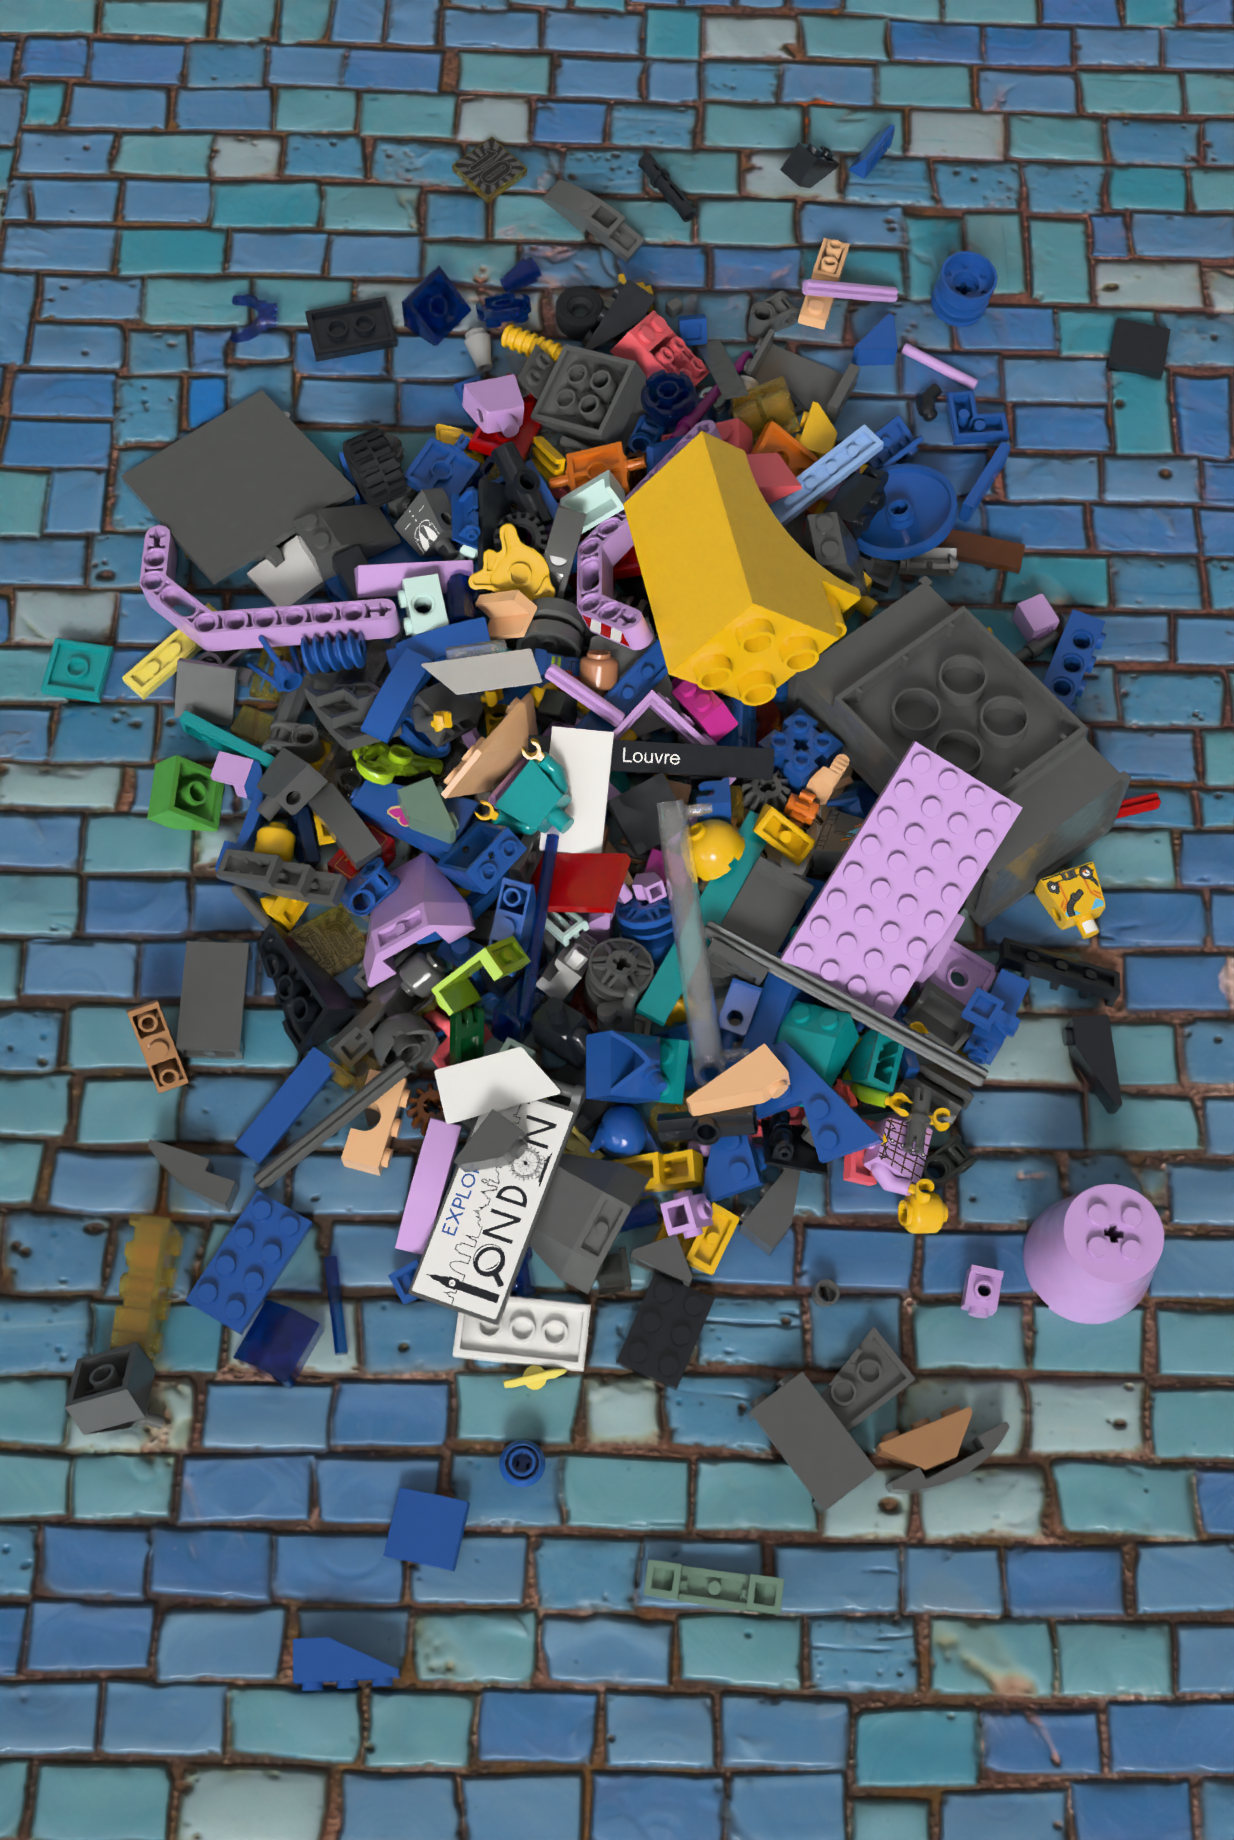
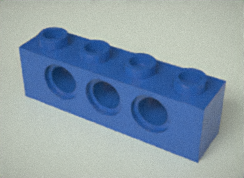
M1075 609L1072 610L1042 681L1073 714L1078 706L1073 703L1075 696L1081 697L1087 681L1082 679L1084 673H1091L1097 657L1092 656L1094 649H1101L1106 634L1102 633L1106 621ZM1074 644L1081 645L1084 649L1078 648ZM1065 668H1070L1074 672H1069ZM1055 691L1062 692L1065 696H1060Z

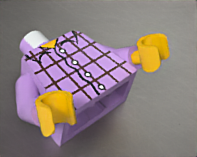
M946 1108L937 1109L933 1115L928 1114V1117L931 1118L930 1125H934L938 1131H946L950 1127V1123H941L937 1120L942 1116H951L950 1111ZM898 1114L887 1115L885 1119L874 1123L871 1127L883 1139V1143L866 1148L863 1164L871 1170L872 1175L884 1190L906 1196L915 1194L916 1200L925 1204L930 1201V1195L921 1192V1190L934 1191V1183L931 1180L921 1179L933 1130L926 1128L924 1153L915 1155L916 1142L914 1141L912 1154L903 1151L908 1127L905 1124L906 1117Z

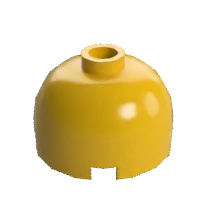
M720 819L705 820L694 824L688 830L682 846L683 857L686 860V865L697 878L699 876L703 881L714 880L731 870L728 864L732 862L734 857L739 861L745 849V839L726 821Z

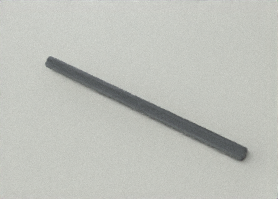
M710 920L705 926L703 936L709 940L717 939L768 968V972L837 1010L851 1014V1017L976 1086H981L986 1080L989 1071L984 1067L795 965L783 962L780 956L716 921Z

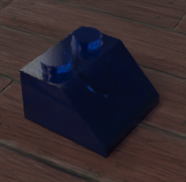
M266 1300L233 1358L291 1389L324 1330L319 1322L290 1307Z

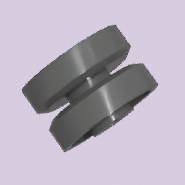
M544 597L532 600L538 608L525 636L517 639V650L531 649L533 652L535 648L547 650L549 654L580 659L586 623L579 613L577 606L561 598Z

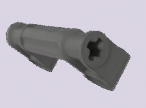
M299 651L297 654L300 665L306 675L302 677L303 681L296 690L291 692L283 691L270 725L271 733L269 739L264 742L262 750L276 757L284 747L305 762L314 763L322 758L324 748L317 728L310 724H300L308 702L304 687L313 686L315 690H332L334 684H349V677L344 667L340 671H334L331 668L328 673L319 670L317 674H311L304 665L301 651Z

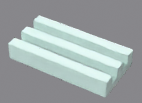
M538 912L536 919L565 947L570 944V938L577 939L580 936V930L586 932L589 929L587 921L577 912H563L575 922L572 926L557 912H546L565 930L564 933L542 912Z

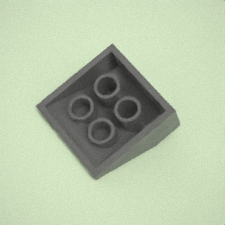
M565 344L530 418L590 447L616 443L622 435L648 378L636 361Z

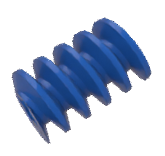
M361 630L359 631L358 639H355L352 631H348L347 640H343L341 633L338 632L335 636V642H332L329 634L324 635L323 643H320L317 635L313 636L312 645H309L307 639L302 637L301 654L303 663L311 674H317L319 670L328 673L331 668L334 671H340L342 667L351 670L354 664L357 668L365 666L367 645Z

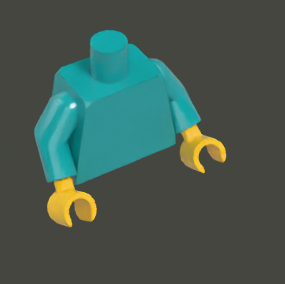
M531 738L530 741L537 747V750L530 753L522 746V754L525 758L530 759V761L495 804L498 810L495 811L488 801L481 800L480 803L489 807L488 813L485 815H480L476 811L474 813L480 820L492 819L493 824L507 826L515 834L532 835L537 831L546 833L552 826L564 834L574 823V819L564 811L572 800L567 793L569 785L564 768L547 752L541 751L540 742L536 738Z

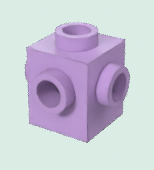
M692 1189L673 1194L674 1200L660 1204L668 1236L683 1233L684 1238L687 1239L702 1235L703 1227L714 1225L712 1221V1206L707 1200L705 1193L693 1195Z

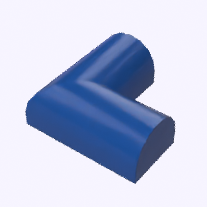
M974 390L946 392L945 400L953 445L1008 441L1010 435L1005 412L978 414Z

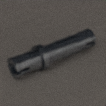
M647 153L643 155L638 161V166L649 177L650 184L663 194L684 222L691 221L697 214L696 208L693 207L676 184L673 183L670 173L656 162L652 154Z

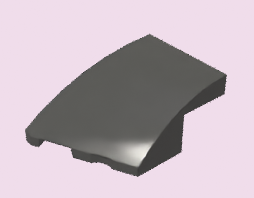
M369 681L353 684H334L332 690L316 691L313 686L304 687L305 695L322 724L347 751L381 741L361 731V726L380 691V688ZM401 726L393 737L402 735Z

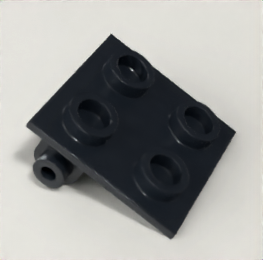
M787 1110L771 1115L770 1121L761 1119L764 1164L805 1171L807 1173L828 1174L827 1162H820L816 1148L801 1137L806 1127L790 1125L791 1116Z

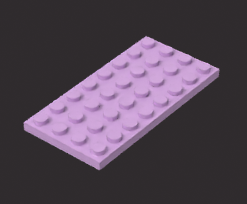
M913 741L780 956L781 960L817 976L884 1014L893 1017L922 971L924 963L937 942H940L1021 812L1022 807L916 741Z

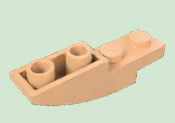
M824 238L811 279L840 282L850 244ZM806 295L799 314L798 323L824 330L835 298Z

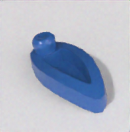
M410 713L401 724L402 735L399 737L418 754L430 758H440L449 754L451 750L450 742L437 748L424 732L415 730Z

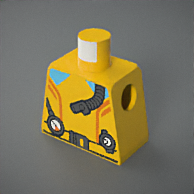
M1093 861L1040 879L1034 892L1061 930L1077 926L1083 939L1090 938L1099 933V928L1094 919L1100 917L1104 911L1105 900Z

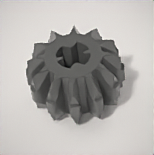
M779 771L773 774L772 780L743 779L742 787H740L738 794L739 798L742 799V809H750L754 813L760 814L763 806L768 804L777 811L784 812L791 796V789L788 788V779H779Z

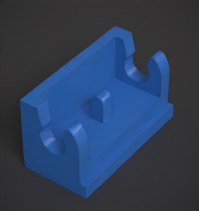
M729 777L719 781H705L699 784L700 791L711 790L714 794L696 797L697 823L709 819H720L731 824Z

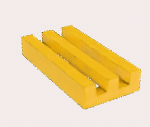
M543 436L533 437V443L537 447H532V453L536 458H531L537 470L548 482L549 477L564 475L566 459Z

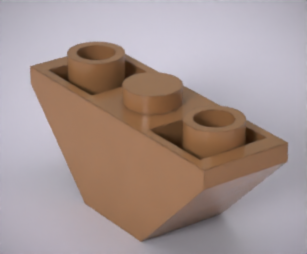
M156 999L126 1010L158 1094L189 1083L182 1060L176 1049L174 1037L158 1000Z
M959 1405L942 1411L940 1413L942 1418L930 1422L927 1417L911 1424L912 1430L900 1435L899 1431L895 1430L880 1437L882 1443L878 1444L875 1448L876 1454L910 1470L920 1467L923 1473L947 1464L958 1455L973 1413L971 1407L960 1410Z

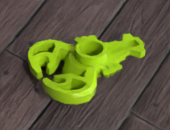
M380 741L352 750V755L357 761L356 768L365 779L376 784H390L394 776L410 777L427 770L432 771L434 774H441L443 769V763L438 758L418 756L413 754L409 747L393 744V746L389 747ZM378 757L376 761H370L371 759Z

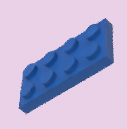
M257 1190L185 1301L242 1336L313 1226L312 1221Z

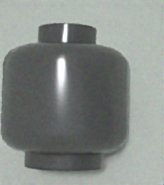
M418 951L399 970L402 979L400 986L411 997L418 995L422 998H428L433 993L431 989L446 978V965L435 953L431 951L427 953Z

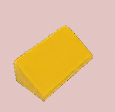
M765 804L761 809L752 829L753 832L797 866H800L816 843L813 838L768 804Z

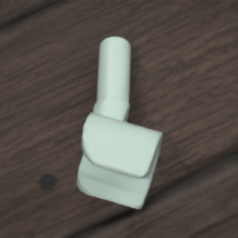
M463 545L454 560H465L468 558L474 562L478 557V549Z

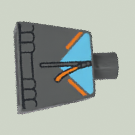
M829 810L813 848L815 871L833 872L865 819L837 810Z

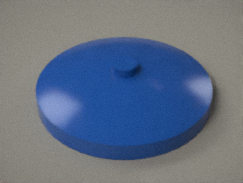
M896 464L878 469L889 474L887 484L884 487L886 503L883 509L878 511L871 520L868 530L863 532L856 541L859 550L866 555L878 559L904 560L917 557L937 547L950 534L958 516L957 496L951 482L939 471L920 464Z

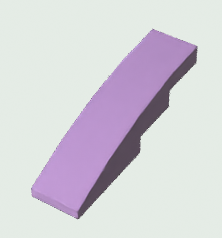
M430 1118L395 1248L420 1255L423 1254L441 1208L445 1189L448 1187L462 1125L456 1123L446 1124L444 1120Z

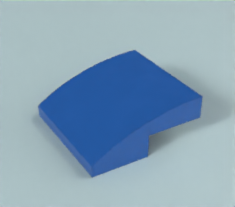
M399 1488L383 1556L455 1572L470 1503L432 1493Z

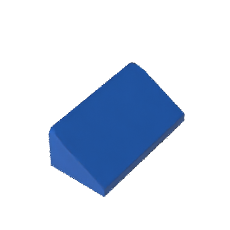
M891 124L877 133L850 166L849 171L865 179L892 145L895 126Z

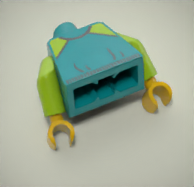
M916 1021L908 1026L921 1034L929 1033L921 1022ZM871 1028L858 1039L846 1060L841 1080L843 1084L850 1087L852 1094L860 1101L882 1108L888 1105L902 1117L909 1115L900 1106L904 1102L913 1104L912 1100L901 1092L889 1096V1093L894 1090L904 1046Z

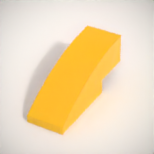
M693 1149L668 1154L653 1152L610 1160L611 1162L622 1163L649 1178L650 1180L643 1193L679 1190L681 1188L687 1189L704 1185L703 1154Z

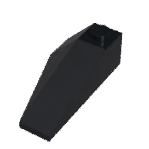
M271 922L257 943V947L267 977L273 978L277 990L274 999L276 1005L282 1006L286 1018L282 1021L284 1030L299 1054H305L313 1047H317L341 1032L356 1012L357 1007L344 988L276 922Z

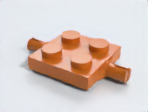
M621 441L566 454L567 467L565 474L549 477V484L551 490L568 486L572 492L605 471L610 470L624 489L626 495L630 493V471L647 468L644 456L627 460Z

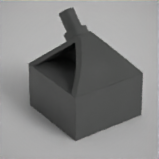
M139 1342L77 1359L65 1408L83 1435L130 1429L136 1426L143 1427L144 1424L161 1429L165 1416L149 1412L148 1403L156 1369Z

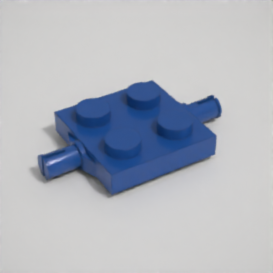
M461 434L455 444L451 445L431 436L404 473L407 486L418 493L422 489L443 488L451 504V494L462 495L480 470L481 463L468 457L464 452L470 438L468 436L465 437V434Z

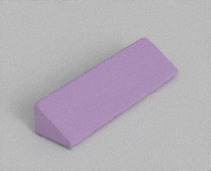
M473 560L358 565L354 569L357 599L398 596L397 591L402 590V579L437 573L442 594L473 592L468 580L474 572Z

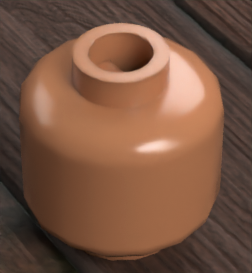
M590 650L586 656L580 659V682L598 695L604 696L618 682L619 662L615 657L611 656L610 651Z

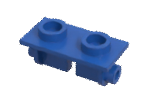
M468 487L462 495L451 494L452 540L478 549V536L481 533L478 523V491L475 487Z

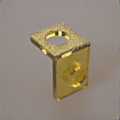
M365 1054L360 1060L367 1063V1071L364 1075L356 1077L343 1064L338 1066L333 1061H330L328 1064L334 1075L332 1080L343 1089L347 1090L350 1087L355 1092L365 1085L369 1070H378L380 1066L378 1062Z

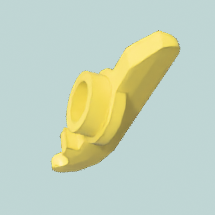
M532 1365L524 1371L523 1376L503 1380L504 1387L514 1388L526 1385L529 1389L538 1390L546 1384L548 1379H555L567 1372V1369L554 1368L544 1370L541 1366Z

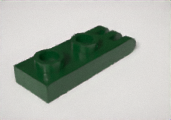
M481 1006L474 1007L473 1012L471 1008L462 1009V1012L458 1011L450 1015L449 1066L484 1057L483 1008Z

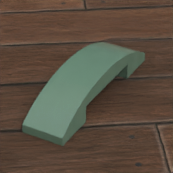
M648 1559L644 1595L710 1607L780 1615L784 1579L689 1567L678 1563Z

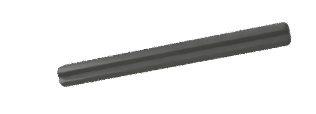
M401 1058L395 1060L255 1173L253 1178L260 1188L267 1189L411 1072L409 1065Z

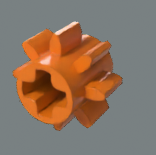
M803 789L800 795L791 794L783 813L790 816L789 820L801 829L804 823L812 826L821 805L814 802L817 795Z

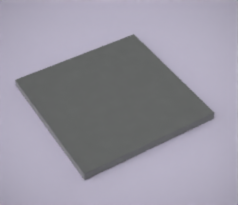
M260 390L121 475L124 484L160 525L166 526L170 530L175 542L213 585L294 535L296 532L292 524L293 521L317 509L338 507L357 495L355 487L263 390Z

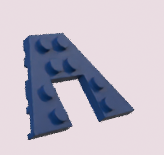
M782 1041L768 1047L788 1070L790 1085L780 1097L771 1098L765 1103L751 1105L756 1108L757 1120L803 1104L818 1159L822 1163L883 1143V1139L873 1131L861 1116L826 1083L816 1070L788 1042ZM747 1055L727 1062L725 1071ZM751 1135L720 1137L717 1143L711 1145L702 1193H705L710 1203L764 1185Z

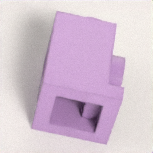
M971 1265L966 1271L960 1309L969 1311L968 1314L976 1318H988V1315L993 1316L998 1307L1004 1271ZM978 1287L988 1289V1296H981L978 1292Z

